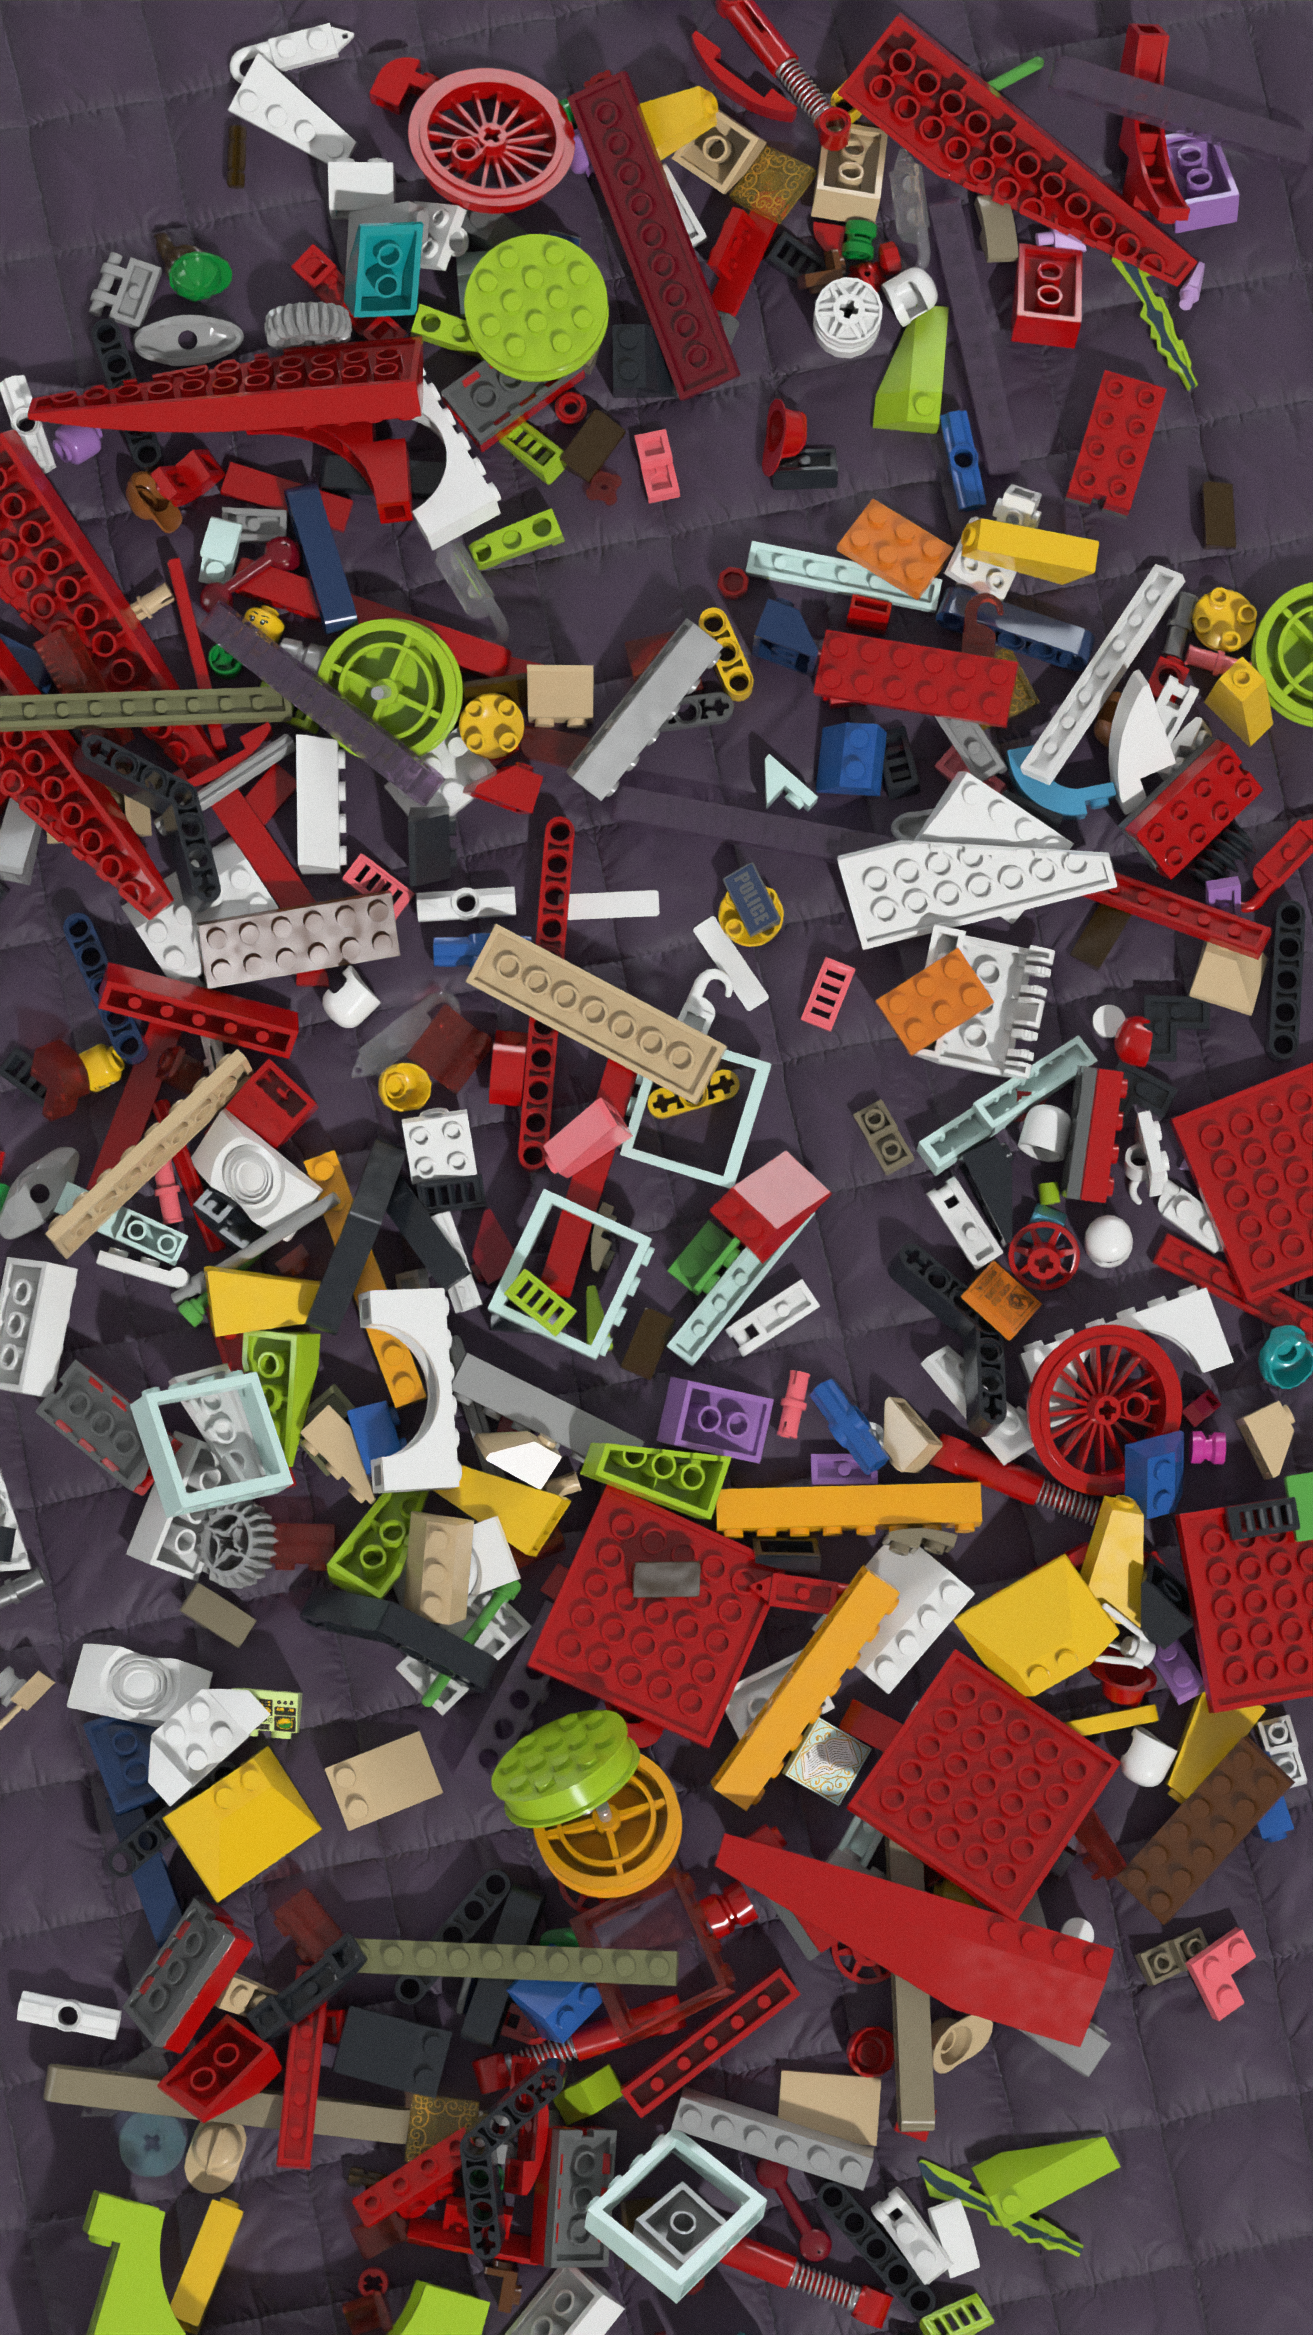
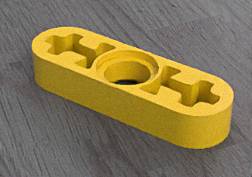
M730 1070L716 1071L710 1079V1086L717 1085L720 1082L719 1077L725 1076L727 1081L733 1080L734 1085L729 1088L730 1093L724 1094L722 1089L712 1091L715 1098L709 1100L706 1087L703 1092V1098L697 1105L691 1104L679 1096V1100L684 1108L677 1109V1102L667 1106V1112L662 1113L660 1108L654 1109L653 1103L657 1102L658 1095H663L664 1099L675 1097L673 1092L663 1087L650 1094L647 1107L651 1115L658 1119H665L733 1098L739 1090V1079Z
M1150 1704L1063 1723L1080 1735L1087 1736L1158 1721L1159 1717L1156 1704Z

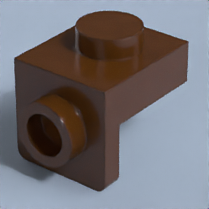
M838 249L824 252L827 271L796 277L799 290L809 289L810 294L820 293L832 281L843 278V275L846 274V265L843 256H839Z
M493 2259V2263L485 2264L484 2274L503 2277L497 2311L511 2313L512 2304L519 2306L523 2286L516 2284L519 2268L512 2267L513 2262Z

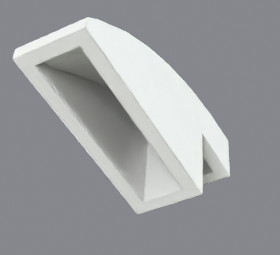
M1139 669L1132 673L1119 699L1109 739L1108 762L1110 780L1114 782L1116 790L1115 799L1125 815L1135 810L1147 798L1140 779L1176 763L1150 685Z

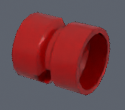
M738 1880L724 1887L722 1895L719 1896L712 1893L698 1901L717 1940L734 1932L736 1924L743 1927L759 1918Z

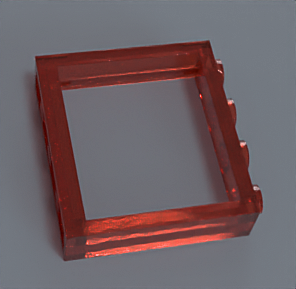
M676 1867L665 1871L656 1881L636 1893L612 1898L569 1920L580 1948H602L594 1928L675 1887L678 1890L718 1985L636 2026L619 1985L596 1983L620 2042L629 2046L736 1993L732 1982L736 1981L735 1975L730 1965L723 1963L719 1954L723 1950L717 1935L714 1932L710 1933L706 1922L709 1921V1916L701 1902L697 1903L693 1891L696 1890L694 1881L688 1872L684 1874L683 1871Z

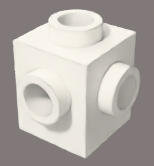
M1011 484L1005 491L1003 499L998 498L993 516L997 517L996 521L1037 529L1042 512L1037 511L1042 494Z

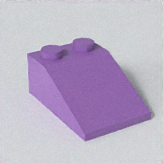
M1213 126L1165 135L1174 179L1184 201L1190 207L1188 221L1176 220L1174 224H1171L1174 232L1181 233L1237 222L1240 194Z
M670 1377L656 1441L760 1464L774 1399Z

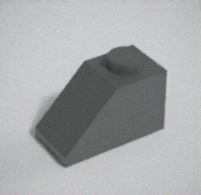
M467 209L461 226L467 232L470 244L488 252L506 240L528 235L526 231L503 213L488 214Z

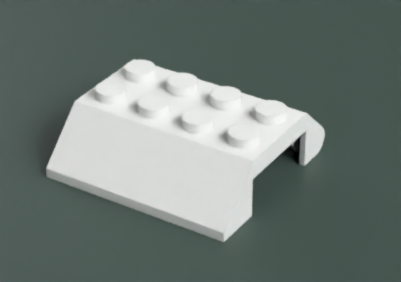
M232 837L212 848L221 885V893L219 898L206 911L201 913L193 912L185 906L176 872L163 879L174 901L154 919L148 920L128 902L121 906L167 978L207 988L204 982L198 978L204 971L197 922L279 909ZM196 860L190 862L193 866L200 867Z
M934 925L925 968L956 948H959L993 999L994 1004L916 1053L915 1056L937 1064L1006 1078L1029 1079L1032 1065L1017 1060L1033 1061L1034 1053L1026 1049H1014L1016 1040L1037 1041L1038 1033L1024 1030V1028H1040L1045 1001L1031 997H1046L1047 989L1038 985L1030 986L1028 981L1029 976L1050 977L1051 969L1037 965L1052 966L1055 951L1030 945L1029 948H1023L966 936V931Z

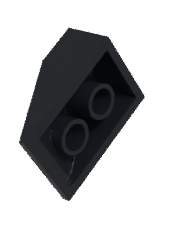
M998 1138L963 1154L957 1163L999 1246L1003 1249L1012 1242V1166L1010 1163L1014 1158L1005 1142L1000 1144Z
M348 2005L332 2071L401 2091L436 2098L452 2032L440 2025Z

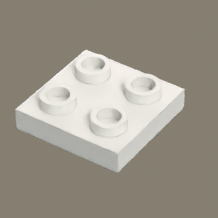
M414 201L415 204L429 209L428 241L422 245L420 268L446 271L450 257L462 256L468 249L469 238L467 232L461 228L467 210L459 205Z
M973 517V518H971V519L969 520L968 524L971 523V522H974V521H976V520H979V518H978V517ZM960 539L944 574L956 581L955 587L1003 602L1017 572L961 556L963 545Z
M432 1108L420 1113V1117L402 1119L412 1185L419 1182L477 1174L467 1109L449 1112L446 1108Z
M1150 1111L1137 1113L1134 1135L1136 1144L1127 1149L1124 1172L1133 1181H1145L1149 1197L1162 1195L1163 1185L1165 1182H1168L1167 1170H1170L1166 1151H1160L1159 1140H1162L1159 1122L1152 1120ZM1135 1158H1142L1146 1161V1165L1136 1166L1131 1161Z

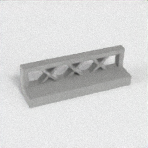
M935 716L974 777L985 782L998 772L1002 774L1008 770L1006 763L980 724Z

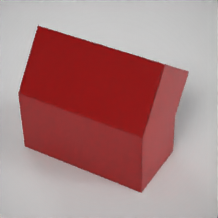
M853 594L846 627L885 635L892 603Z

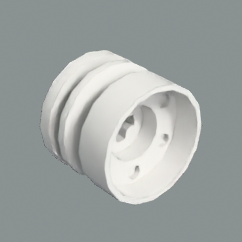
M844 277L829 283L820 292L815 305L813 332L818 344L835 357L853 358L864 354L873 346L879 335L883 308L879 294L870 284L858 278ZM847 309L853 310L850 318L844 317Z

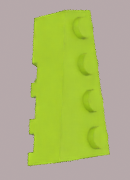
M590 1443L580 1474L690 1517L711 1519L732 1457L609 1443Z

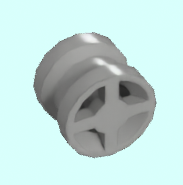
M10 1665L0 1673L1 1704L6 1708L13 1703L10 1699L27 1683L25 1679H19L15 1676L14 1669Z

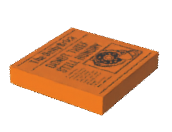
M994 1260L961 1295L965 1302L1009 1341L1042 1305Z

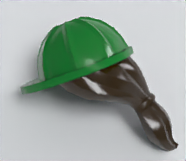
M164 232L154 235L156 250L165 261V272L170 286L177 294L196 302L209 299L212 295L221 293L229 286L232 280V269L226 260L217 255L207 253L196 246L184 244L175 247L170 237Z

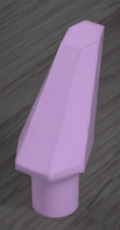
M1049 228V232L1035 234L1037 246L1051 244L1054 248L1087 251L1085 244L1070 233L1067 236L1056 229Z
M1199 261L1195 265L1179 291L1181 299L1179 306L1183 310H1190L1193 303L1199 300L1205 263Z

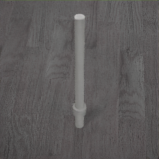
M332 1192L215 1267L228 1269L240 1267L340 1204L339 1197L335 1192ZM204 1271L191 1277L190 1283L171 1294V1298L176 1305L183 1303L197 1293L203 1294L207 1291Z

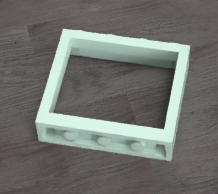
M726 1050L721 1058L756 1069L724 1176L633 1149L653 1081L639 1074L635 1084L641 1085L638 1097L631 1096L626 1115L631 1117L628 1128L633 1137L617 1146L622 1148L620 1155L731 1189L737 1180L772 1064Z
M543 1189L489 1304L488 1311L595 1361L599 1354L605 1357L613 1341V1338L608 1337V1334L613 1324L618 1327L620 1326L627 1311V1308L622 1307V1304L627 1294L632 1297L634 1296L641 1281V1278L636 1277V1274L641 1264L646 1267L648 1266L655 1249L650 1247L652 1238ZM552 1205L638 1244L592 1345H588L563 1332H560L555 1337L533 1318L505 1306L508 1298L504 1296V1293L521 1273Z
M237 1370L224 1375L223 1379L216 1380L215 1376L204 1377L193 1385H188L187 1381H183L169 1386V1390L160 1391L159 1387H153L142 1391V1397L130 1404L166 1518L278 1494L294 1484L257 1372L243 1374L242 1370ZM238 1390L266 1476L187 1494L158 1406Z
M672 2129L666 2135L664 2133L660 2134L653 2142L649 2152L645 2155L639 2154L633 2160L629 2171L625 2175H617L601 2198L595 2196L586 2207L587 2216L584 2228L677 2304L763 2218L767 2199L685 2133ZM671 2153H674L741 2207L677 2271L608 2215Z

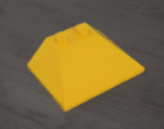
M1066 1554L1061 1555L953 1619L990 1673L1025 1697L1036 1696L1089 1666L1120 1634L1115 1623L1102 1608V1605Z
M269 1746L260 1750L241 1763L240 1767L162 1818L216 1903L322 1830Z

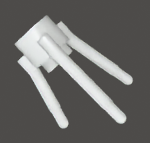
M1104 1603L1102 1608L1135 1635L1127 1636L1122 1643L1113 1640L1109 1644V1647L1121 1650V1654L1125 1657L1099 1655L1095 1661L1131 1665L1139 1669L1149 1665L1155 1656V1644L1151 1643L1144 1636L1140 1628L1110 1605Z

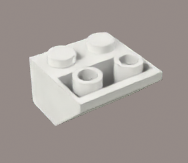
M338 158L335 162H328L329 210L331 219H349V212L396 203V180L393 162H387V160L382 158H372L368 162H355L351 158Z

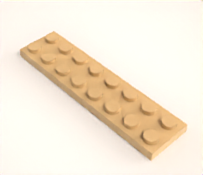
M498 924L493 928L466 980L470 985L696 1105L728 1047Z
M238 1049L232 1055L229 1053L222 1057L216 1065L217 1069L208 1078L205 1076L198 1080L192 1089L193 1092L185 1100L180 1099L173 1104L168 1112L169 1115L161 1123H154L146 1131L145 1138L137 1146L129 1147L122 1154L121 1161L113 1169L105 1170L98 1177L97 1184L89 1192L81 1193L74 1200L73 1207L65 1215L57 1216L50 1223L49 1230L45 1234L66 1259L224 1109L243 1085L253 1076L254 1072L247 1058Z

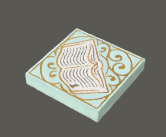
M818 1717L813 1724L808 1726L801 1743L793 1752L782 1773L839 1806L872 1748Z

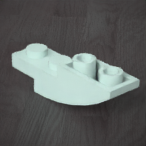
M67 1181L53 1212L65 1215L73 1207L74 1200L81 1193L89 1191ZM123 1206L96 1231L173 1266L176 1265L188 1239V1235Z

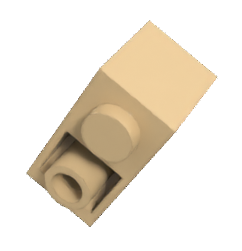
M235 1973L214 2005L220 2009L247 2017L246 2014L269 1995H278L279 1993L241 1974Z

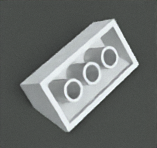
M296 735L298 866L302 875L341 874V865H347V846H341V833H347L346 814H340V801H346V782L340 781V769H346L345 749H339L337 740L309 735Z
M7 1257L0 1290V1390L45 1398L50 1391L54 1392L57 1384L60 1358L63 1353L66 1327L70 1318L69 1312L73 1292L76 1287L78 1269L50 1262Z
M177 1431L174 1432L173 1435L183 1443L175 1454V1459L187 1494L233 1484L206 1442ZM154 1482L126 1555L198 1581L204 1563L197 1560L202 1553L199 1548L195 1547L201 1543V1536L197 1533L204 1530L201 1520L210 1519L208 1510L214 1508L166 1518Z
M557 2268L505 2335H604L625 2308L581 2268Z

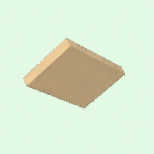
M781 2069L778 2118L857 2144L877 2146L881 2077L866 2078L860 2075Z

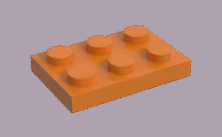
M872 499L838 543L837 551L914 599L919 600L953 555L954 548L877 500Z
M956 948L877 999L875 1003L912 1057L994 1004V1001L960 949Z

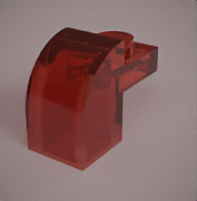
M61 1039L35 1049L30 1075L47 1088L42 1115L51 1122L75 1112L78 1098L89 1094V1076L80 1056Z

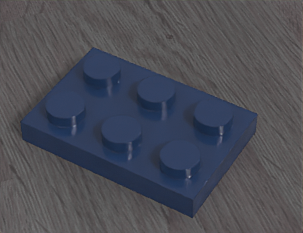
M103 1716L83 1724L117 1817L163 1799L148 1783L151 1736L156 1731V1727L109 1716Z

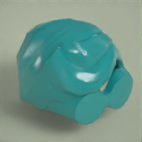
M1284 1325L1272 1329L1270 1337L1265 1342L1258 1358L1260 1373L1267 1382L1281 1389H1291L1299 1386L1313 1372V1343L1307 1341L1305 1333L1299 1327Z

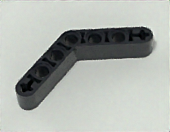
M90 735L86 737L73 753V764L75 767L93 779L162 814L185 906L193 912L201 913L206 911L219 898L221 885L195 787L102 736ZM115 765L124 768L126 774L118 772ZM145 780L150 781L154 785L155 790L148 788ZM174 796L180 797L184 805L178 804ZM181 827L188 828L192 836L186 835ZM189 858H194L200 867L193 866Z
M376 1137L344 1226L305 1321L306 1325L334 1336L337 1335L381 1226L407 1152L406 1148Z
M906 1244L889 1262V1276L963 1339L967 1426L975 1436L981 1438L988 1437L1000 1426L1007 1415L1003 1335L961 1298V1295L969 1287L924 1249L916 1244Z
M314 1587L299 1615L301 1621L318 1630L385 1643L457 1683L480 1693L485 1691L499 1662L491 1654L391 1601Z
M547 2058L469 2125L460 2142L470 2243L473 2253L480 2259L489 2260L496 2257L506 2237L497 2148L562 2091L567 2080L568 2069L560 2059ZM545 2076H556V2080L554 2078L550 2079L542 2089L541 2084ZM528 2094L533 2098L534 2103L524 2104L520 2101L518 2095ZM494 2116H505L510 2124L506 2126L499 2125L495 2121ZM470 2137L481 2138L485 2146L477 2147L473 2145ZM481 2169L485 2171L489 2178L485 2180L479 2179L474 2174V2170ZM477 2203H488L492 2207V2211L484 2212L480 2210ZM487 2226H490L488 2229V2238L483 2237L486 2232Z

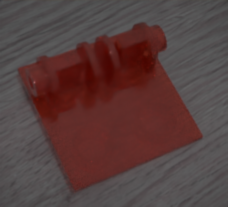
M444 1004L406 1057L425 1070L453 1094L457 1095L493 1047L494 1042L490 1036L483 1031L480 1032L448 1005Z

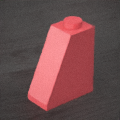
M599 1098L543 1145L548 1154L544 1159L554 1174L559 1172V1174L568 1179L633 1137L618 1110L603 1098Z

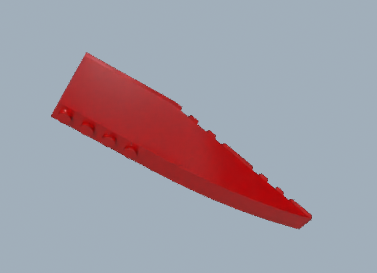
M901 12L837 92L839 96L942 178L958 183L972 192L990 195L993 197L992 201L1002 206L1008 203L1011 209L1018 211L1020 214L1047 227L1056 229L1067 236L1070 233L1082 241V243L1108 253L1122 262L1125 261L1138 267L1140 270L1178 287L1198 262L1197 259L1144 213L1133 207L1123 195Z
M418 336L292 347L283 349L284 355L269 358L266 352L254 355L255 360L241 364L236 362L235 359L222 361V363L208 370V366L200 365L152 375L153 381L138 384L136 378L124 380V386L109 390L103 384L93 386L91 389L86 390L83 395L78 396L75 391H68L32 398L28 410V419L90 428L146 432H232L289 427L311 429L325 424L345 426L351 422L366 421L367 423H378L385 419L397 418L407 421L422 415L423 338Z
M13 429L1 433L0 598L7 604L10 603L20 613L19 616L29 625L32 624L52 647H56L66 656V660L100 693L181 690L123 593L17 431ZM201 725L140 727L142 732L150 740L153 739L163 748L164 753L178 767L182 768L190 778L221 762Z
M0 638V696L42 695ZM69 731L0 732V792L16 801L20 805L19 808L54 839L67 845L76 858L80 861H85L96 870L95 874L104 882L108 881L118 889V894L148 920L154 919L174 901L173 896L106 785L82 773L73 764V753L79 746Z
M726 1833L723 1834L714 1865L953 2010L1076 2047H1081L1106 1983L1114 1953L1112 1948L1017 1920L1014 1924L1005 1916Z

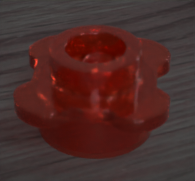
M599 470L593 477L590 488L586 490L587 498L591 501L596 499L604 501L609 506L614 505L617 502V488L622 485L621 477L617 474L611 475ZM606 485L607 489L602 490L601 486Z

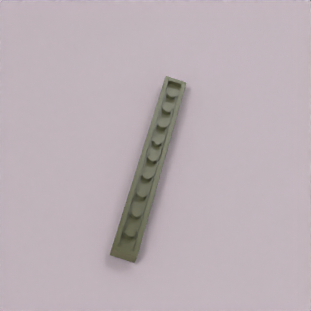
M289 686L0 696V732L287 722L292 719Z
M355 1938L368 1958L358 1973L677 1986L679 1952Z

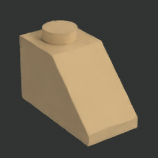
M888 1397L885 1400L883 1448L890 1456V1463L898 1471L920 1473L943 1447V1444L905 1399Z

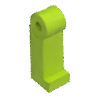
M419 304L411 329V337L422 336L425 342L471 357L475 356L484 361L470 338L467 321Z
M550 508L487 534L485 537L471 543L468 548L477 569L484 570L545 546L563 543L565 540L554 512Z

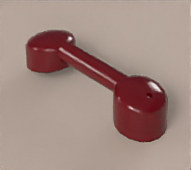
M277 536L272 538L265 547V554L225 583L212 582L205 586L200 595V604L209 617L214 619L223 618L228 615L233 607V592L270 566L286 572L296 569L302 561L300 549L289 537Z
M760 2158L755 2170L757 2181L767 2189H774L801 2233L799 2239L801 2255L812 2262L824 2260L832 2249L831 2235L822 2227L811 2226L786 2184L789 2167Z

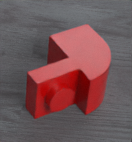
M411 57L398 58L390 61L380 70L369 92L372 104L400 116L410 94L420 97L431 85L440 79L427 72L423 75L420 74L421 64L419 59Z
M198 449L189 452L175 466H159L150 475L156 482L155 486L160 495L171 501L174 507H180L206 493L226 474L208 449Z
M496 1030L491 1063L489 1104L522 1105L528 1033Z

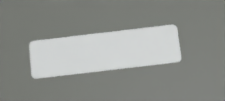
M657 890L570 894L568 920L658 916L660 913L659 893ZM563 894L558 896V905L564 899Z
M711 916L693 929V932L719 970L729 975L734 992L748 1011L753 1010L768 1000V994L732 941L723 932L714 916Z

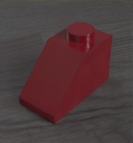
M489 1208L484 1211L472 1253L475 1263L470 1267L478 1282L481 1283L485 1280L490 1287L502 1279L514 1249Z

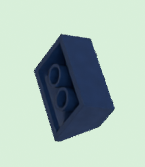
M777 597L774 601L768 598L754 634L752 655L813 677L819 651L800 611L794 608V603L786 599Z

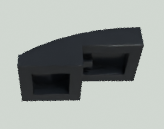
M210 1186L193 1204L192 1209L223 1243L237 1253L253 1243L260 1236L262 1228L236 1210L238 1203L231 1197Z

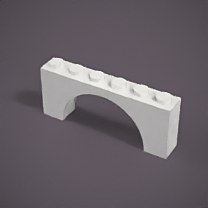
M423 368V376H425L426 372ZM423 378L422 415L411 420L431 429L444 443L447 451L446 468L438 488L425 503L412 511L417 526L433 551L501 514L497 501L501 500V496L493 482L487 484L483 476L486 475V472L478 457L472 459L468 451L471 447L463 432L457 434L452 427L456 425V422L448 407L442 409L437 402L441 400V397L432 382L427 385Z
M1196 1285L1177 1291L1179 1298L1167 1301L1166 1297L1162 1296L1147 1302L1148 1309L1136 1312L1135 1307L1120 1311L1116 1313L1118 1319L1109 1323H1105L1104 1318L1085 1324L1086 1329L1098 1325H1122L1141 1332L1162 1336L1175 1343L1188 1355L1199 1375L1234 1362L1207 1288L1198 1290ZM1073 1329L1054 1335L1056 1341L1044 1345L1042 1340L1023 1346L1025 1353L1018 1355L1029 1387L1044 1359L1063 1341L1074 1335ZM1090 1349L1079 1354L1082 1362L1090 1354ZM1071 1361L1063 1371L1076 1382L1078 1374ZM1058 1377L1053 1391L1075 1398V1391ZM1052 1395L1050 1397V1410L1076 1407V1403ZM1077 1414L1050 1417L1051 1428L1066 1422Z
M444 1288L373 1290L359 1294L360 1328H371L386 1332L404 1343L421 1365L428 1392L425 1417L414 1438L395 1454L370 1460L373 1494L447 1490L460 1487L459 1481L462 1477V1467L457 1460V1447L459 1446L460 1438L454 1421L457 1401L455 1396L452 1395L454 1366L450 1362L449 1356L452 1336L450 1330L447 1329L446 1316L449 1313V1301L445 1296Z

